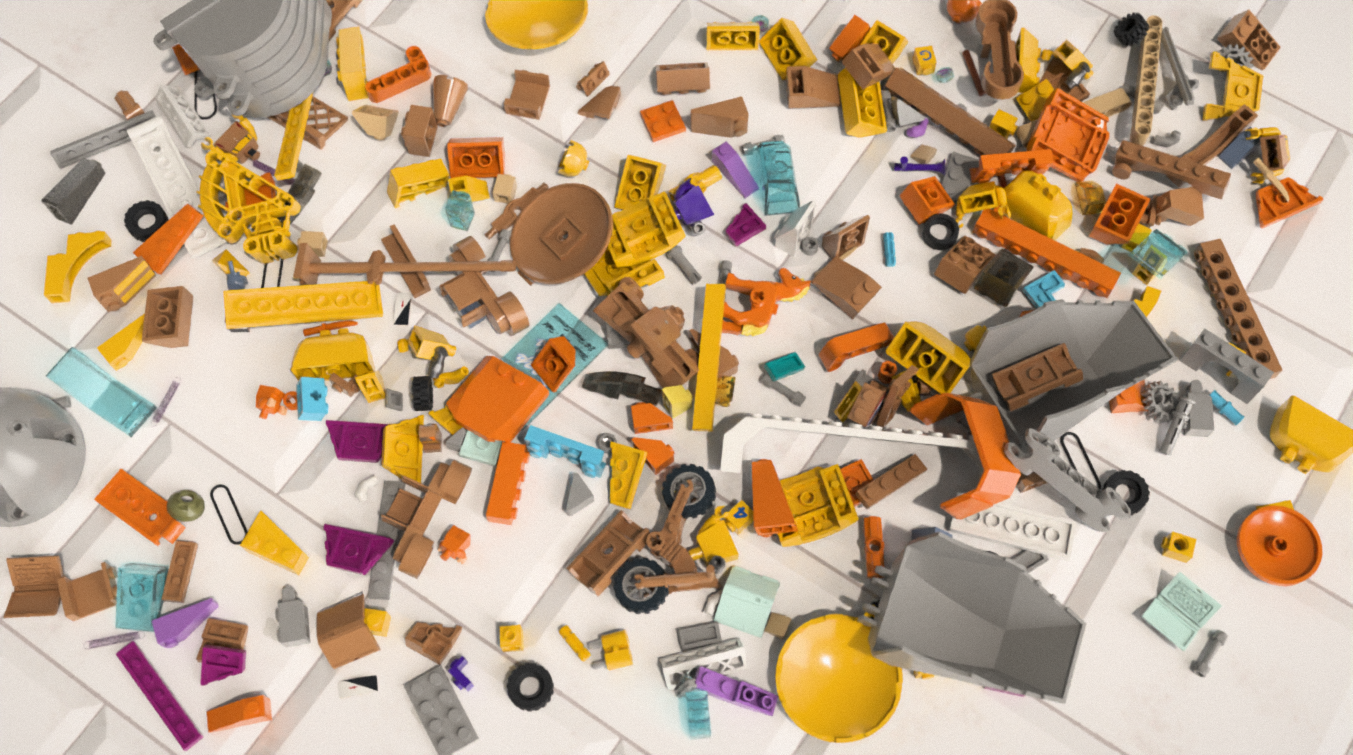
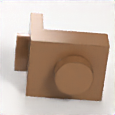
M335 373L329 378L332 383L331 387L339 394L343 392L351 398L360 391V387L355 379L358 375H355L349 383Z

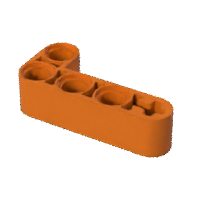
M410 46L407 48L408 64L367 82L365 89L371 102H382L431 78L432 74L429 63L419 47Z
M886 323L877 324L829 340L818 356L826 370L832 372L838 369L846 359L889 346L894 336Z

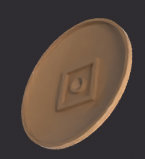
M579 183L556 185L535 196L520 212L512 229L510 250L518 269L529 279L542 284L565 283L586 273L602 257L612 236L613 217L607 201L592 187ZM568 234L565 240H561L563 235Z

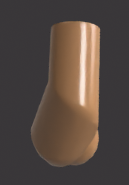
M1080 248V253L1100 263L1104 262V258L1096 251Z

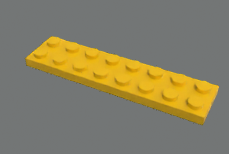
M368 281L223 291L227 329L383 317L380 286L376 285L374 281L373 284H368Z

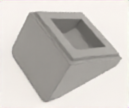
M461 428L445 442L448 449L460 452L467 434L465 428Z

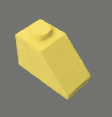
M682 385L662 389V404L672 419L692 408L693 396Z

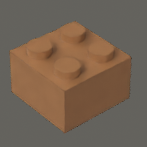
M411 105L410 110L406 112V124L401 129V137L404 138V145L407 147L409 154L430 157L438 129L432 107Z

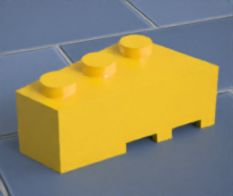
M441 158L418 164L414 163L405 167H396L390 170L387 194L396 209L400 207L399 203L408 199L412 202L416 200L415 196L422 193L428 195L446 187L450 175Z
M261 510L240 545L246 552L298 576L309 559Z

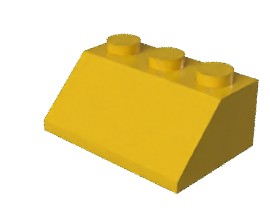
M781 17L759 40L782 80H786L787 67H811L818 60L792 20Z
M759 22L707 23V50H758Z
M1021 27L1015 44L1016 60L1024 71L1023 81L1018 93H1025L1039 84L1040 77H1037V73L1040 70L1038 58L1040 57L1041 48H1038V40L1027 29Z

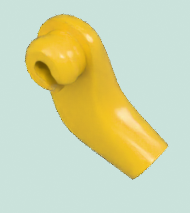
M463 366L452 372L441 373L439 378H433L434 386L442 388L444 384H458L469 374V370Z

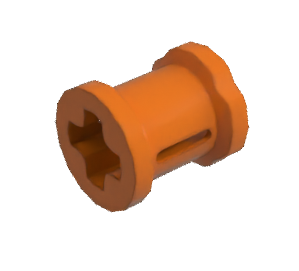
M891 361L882 363L878 373L880 382L890 384L893 380L892 377L897 372L896 364Z

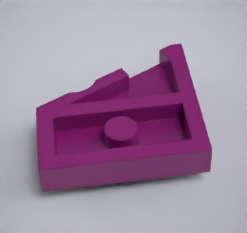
M744 203L742 211L734 217L733 223L728 226L725 232L726 236L737 247L766 230V224L747 203Z
M205 645L202 652L200 686L243 673L246 666L247 650Z

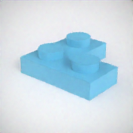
M1054 270L1025 286L1022 291L1037 309L1045 302L1055 301L1052 294L1063 289L1066 284Z

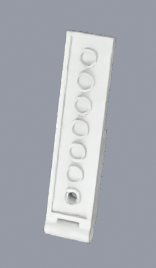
M159 115L128 129L127 133L170 217L172 218L186 204L192 205L203 214L202 209L197 207L198 204L201 205L200 196L196 193L197 190L199 191V188L162 117ZM203 216L184 245L191 258L194 259L226 244V241L212 229L205 216Z

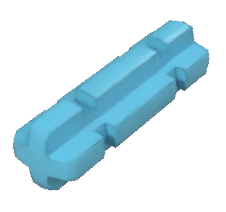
M886 232L883 236L885 242V264L887 267H894L896 264L894 234Z

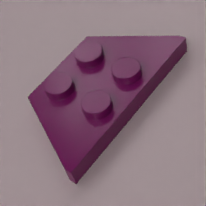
M326 420V426L328 427L338 460L379 462L382 457L383 428L391 424Z
M328 524L323 526L327 539L325 541V549L327 551L326 565L330 568L366 575L394 543V540L388 537Z

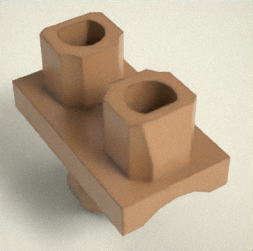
M1156 195L1150 199L1145 209L1146 214L1143 213L1139 224L1147 228L1154 226V224L1160 225L1161 222L1167 220L1166 217L1157 214L1156 198L1159 196Z

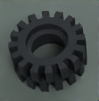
M1133 12L1132 15L1129 13L1126 18L1122 17V21H1118V25L1114 27V35L1125 46H1133V43H1139L1138 40L1142 41L1144 39L1142 36H1146V31H1149V24L1138 12L1137 14Z
M431 376L413 377L412 402L415 411H431L433 408V383L431 382Z

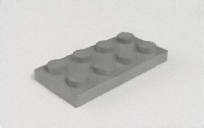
M441 665L404 686L438 755H454L480 740Z

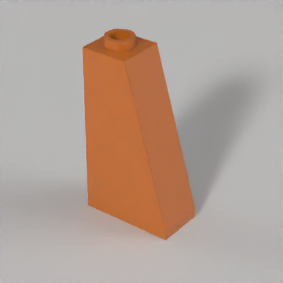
M760 459L752 462L753 517L756 533L760 536L798 531L772 460Z

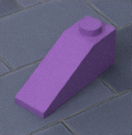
M727 141L712 150V163L718 167L720 172L744 198L759 190V186L740 156Z
M210 598L152 620L157 644L164 648L177 646L179 642L184 641L219 607L218 602Z

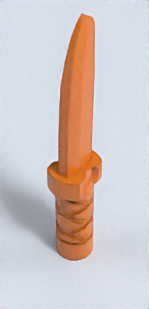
M347 320L329 324L322 323L321 326L303 329L304 336L318 334L323 330L330 331L356 326L358 322Z

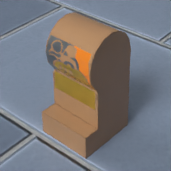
M437 424L430 426L419 425V439L423 444V452H442V433Z

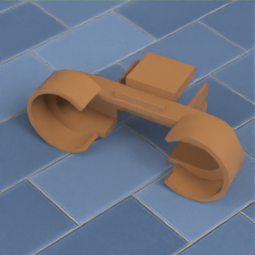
M1008 0L984 1L979 8L975 24L978 32L981 34V43L984 44L980 58H988L991 50L994 73H990L989 67L991 62L988 61L982 74L981 86L987 95L1000 100L1010 99L1015 96L1020 89L1024 77L1023 68L1016 60L1015 41H1011V33L1014 30L1018 12L1016 7Z
M468 236L453 244L454 252L449 255L450 262H474L486 256L478 242L472 236ZM455 271L458 276L440 285L441 296L443 297L448 294L457 306L458 311L476 301H479L481 304L478 308L461 316L463 328L484 316L488 318L499 334L507 332L510 336H514L530 325L524 308L511 291L500 297L496 296L482 276V274L488 271Z
M455 459L451 465L442 462L428 487L402 475L403 483L426 494L422 499L400 488L386 516L381 515V521L405 532L393 555V559L400 563L398 571L418 579L432 553V546L434 544V541L423 537L441 499L456 505L471 475L472 467Z

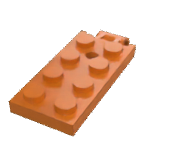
M122 469L116 473L94 499L157 546L161 544L158 542L161 537L173 544L186 529V527L168 514L166 500ZM156 514V519L151 521V515Z

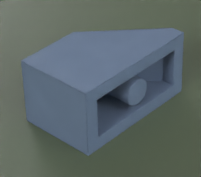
M1244 131L1218 158L1229 168L1233 169L1261 144L1260 136L1256 139L1247 140V137H1251V132Z

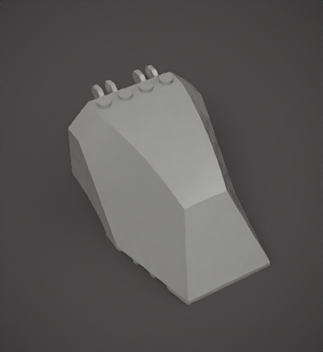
M1063 299L1045 302L1041 307L1022 317L998 326L989 327L985 330L970 360L972 387L975 393L968 395V397L977 398L997 406L1009 442L1021 447H1029L1024 438L1026 435L1025 431L1029 428L1035 429L1055 441L1122 391L1173 364L1178 358L1134 301L1101 303L1100 300H1096L1095 303H1083L1082 300L1065 302ZM1065 343L1074 364L1083 372V380L1066 388L1064 385L1042 393L1029 399V404L1010 412L994 384L992 374Z
M940 531L909 541L892 563L890 570L883 566H876L875 572L877 574L888 577L886 582L877 577H873L871 580L873 585L884 589L879 606L877 608L864 603L862 607L865 612L875 615V618L873 620L867 616L860 615L858 619L863 625L871 627L868 642L872 656L888 665L1061 704H1066L1087 623L1069 607H1065L1057 600V596L1048 592L1041 585L1042 582L1039 579L1035 580L1023 565L1007 556L1002 557L964 544Z

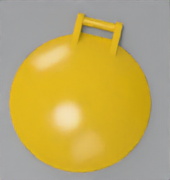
M489 0L487 11H485V18L490 32L502 43L520 49H541L557 45L572 37L586 20L588 2L587 0Z
M867 612L863 615L867 616L868 618H870L871 616L875 618V615L869 614ZM829 614L811 619L790 635L778 657L776 688L785 712L800 729L823 741L849 743L869 737L889 721L901 698L902 668L888 665L872 656L868 642L871 627L860 623L858 617Z

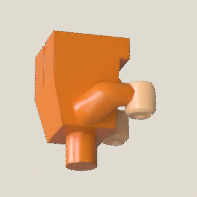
M260 385L256 394V408L261 411L259 418L266 420L268 414H275L277 412L281 415H286L288 409L280 406L285 393L276 387Z
M453 525L445 538L440 541L438 551H442L441 559L447 561L449 557L457 558L458 563L464 564L467 560L465 550L470 546V534Z

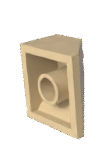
M363 105L353 110L352 115L368 135L374 136L378 140H384L392 134L399 111Z

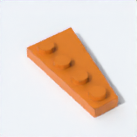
M186 204L132 253L137 257L142 256L152 270L162 275L204 215L192 205Z

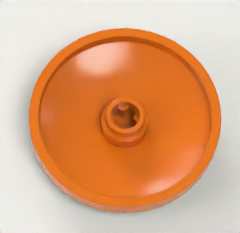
M1276 505L1259 508L1244 519L1237 534V548L1241 560L1253 575L1266 583L1276 586L1299 584L1311 577L1321 563L1323 550L1317 530L1305 516L1291 508Z

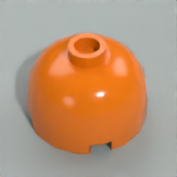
M948 0L947 12L956 23L970 22L977 17L982 3L980 0Z

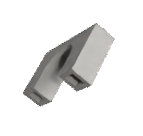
M1205 328L1180 360V362L1196 372L1205 362H1215L1227 367L1238 379V383L1230 394L1246 404L1265 387L1274 373Z

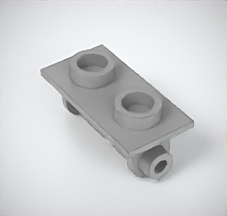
M1186 75L1193 92L1194 89L1199 87V81L1197 79H1189L1188 75ZM1176 84L1165 96L1171 110H1174L1183 103L1179 87Z

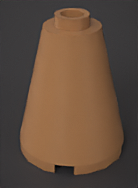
M437 75L433 80V113L436 124L441 127L451 125L468 91V84L456 77H453V80L447 79L448 75Z

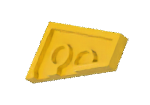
M610 441V448H612V459H610V466H612L610 503L631 509L648 452Z

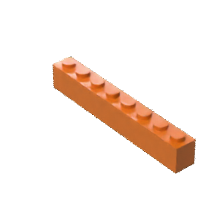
M991 209L983 210L972 233L993 242L998 247L1009 250L1014 255H1019L1031 263L1042 266L1047 271L1055 270L1063 279L1070 280L1081 288H1087L1100 297L1108 298L1121 272L1003 215V220H1001L999 213Z

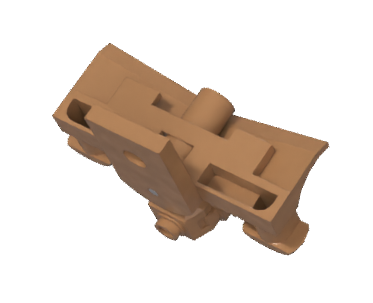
M623 278L619 282L618 287L593 312L630 342L627 346L628 352L634 358L643 357L662 388L683 385L694 375L697 376L699 371V354L693 349L684 351L682 346L676 341L681 336L680 331L683 329L685 322L682 309L669 305L661 308L655 306L649 310L641 301L644 296L641 287L632 278Z

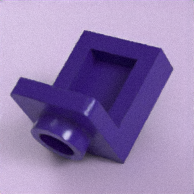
M462 656L460 659L456 658L450 664L448 672L454 678L452 682L460 690L465 688L469 692L474 685L460 672L468 664V661Z

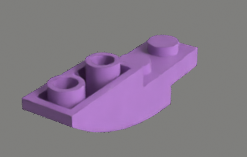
M702 666L698 667L695 675L696 689L727 703L773 716L778 695L746 682L736 681Z

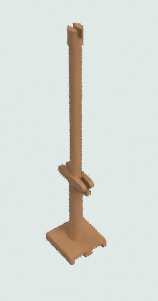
M300 243L294 278H300L301 285L317 284L319 274L366 273L368 284H373L374 281L376 285H380L383 272H514L516 270V262L514 260L385 263L386 257L381 250L373 251L368 262H321V259L308 243Z

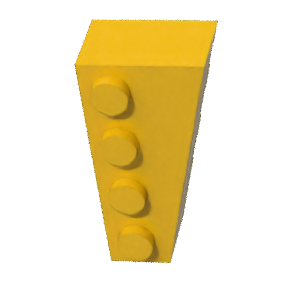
M360 27L339 29V37H336L339 47L337 48V55L340 58L337 59L338 79L343 82L348 101L367 99L369 97L365 86L368 80L365 72L367 70L364 59V42Z

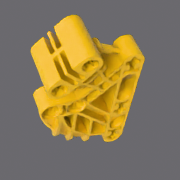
M209 151L205 157L207 165L203 175L198 176L201 179L200 191L197 190L196 193L200 196L201 204H198L197 207L202 209L212 229L228 243L237 242L242 234L245 233L247 239L243 244L244 250L261 264L272 263L274 259L280 261L279 257L283 260L294 257L297 254L298 248L289 239L291 235L289 231V218L300 212V203L290 194L219 151ZM222 176H224L226 190L219 187ZM266 185L275 190L277 196L273 199L267 198L259 193L258 189L260 186ZM244 189L263 199L264 202L247 205ZM218 191L227 195L229 209L219 203ZM221 209L227 212V215L225 217ZM282 216H286V219H285L284 222H283V228H282V227H281V226H282V222H281L280 220H278L277 218H278V217H282ZM249 224H251V228L255 230L254 232H251L250 229L247 228Z

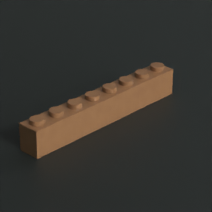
M896 67L885 84L891 94L901 96L904 103L917 107L916 111L922 115L927 114L930 116V120L937 125L942 124L946 127L945 131L951 135H958L962 143L966 145L971 144L974 146L973 150L981 155L983 153L985 155L1011 153L1016 147L1008 139L902 67Z

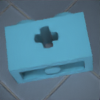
M301 377L296 384L298 420L321 421L328 414L329 406L325 400L328 389L324 378Z

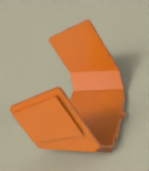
M952 393L936 394L913 405L910 408V412L925 425H931L964 410L984 469L976 489L940 504L944 511L955 519L961 520L1009 499L1021 473L1004 453L1005 445L1009 443V439L997 406L977 398Z

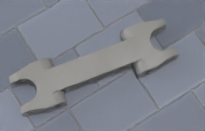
M1029 428L1025 431L1026 435L1024 437L1029 447H1021L1010 442L1005 445L1004 453L1024 475H1030L1033 472L1038 474L1076 505L1075 512L1077 516L1088 526L1100 532H1107L1110 523L1106 516L1114 515L1122 520H1127L1131 517V510L1120 494L1110 487L1101 491L1059 457L1060 449L1058 445L1048 436Z

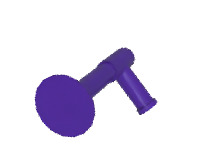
M903 156L900 158V163H895L894 171H937L944 176L945 158L937 164L908 163V158Z

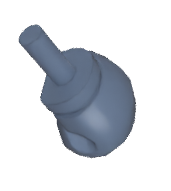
M227 261L230 273L226 274L228 290L245 289V285L248 284L246 276L240 275V271L235 272L233 262Z

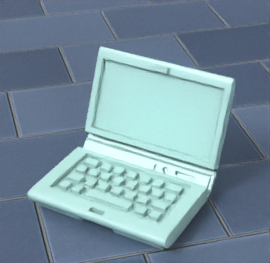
M733 566L724 586L714 621L762 638L781 582L764 575L752 573L750 570Z
M1179 572L1157 595L1141 617L1182 651H1185L1200 628L1209 621L1222 605Z

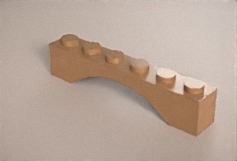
M1244 104L1206 141L1181 158L1206 166L1241 133L1252 126L1258 115ZM1166 175L1179 188L1186 183L1178 178Z
M1125 140L1122 141L1115 158V164L1125 163L1131 167L1132 171H1152L1170 175L1192 185L1205 195L1221 200L1231 177V173Z

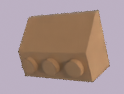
M708 62L656 65L657 91L661 92L662 95L672 94V91H679L680 94L689 93V90H696V92L702 93L706 92V89H710Z
M184 286L147 290L142 333L143 343L167 348L188 346L193 295Z

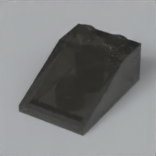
M1002 248L984 269L974 289L981 295L994 300L997 304L1007 307L1034 266Z

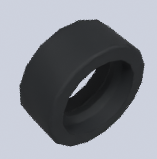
M934 214L925 222L922 236L929 247L935 250H946L955 244L959 235V226L957 221L947 214ZM937 224L944 225L951 230V237L944 240L937 239L930 233V228Z

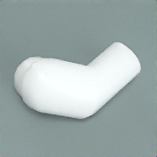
M723 590L710 595L704 609L705 614L713 616L716 606L720 602Z

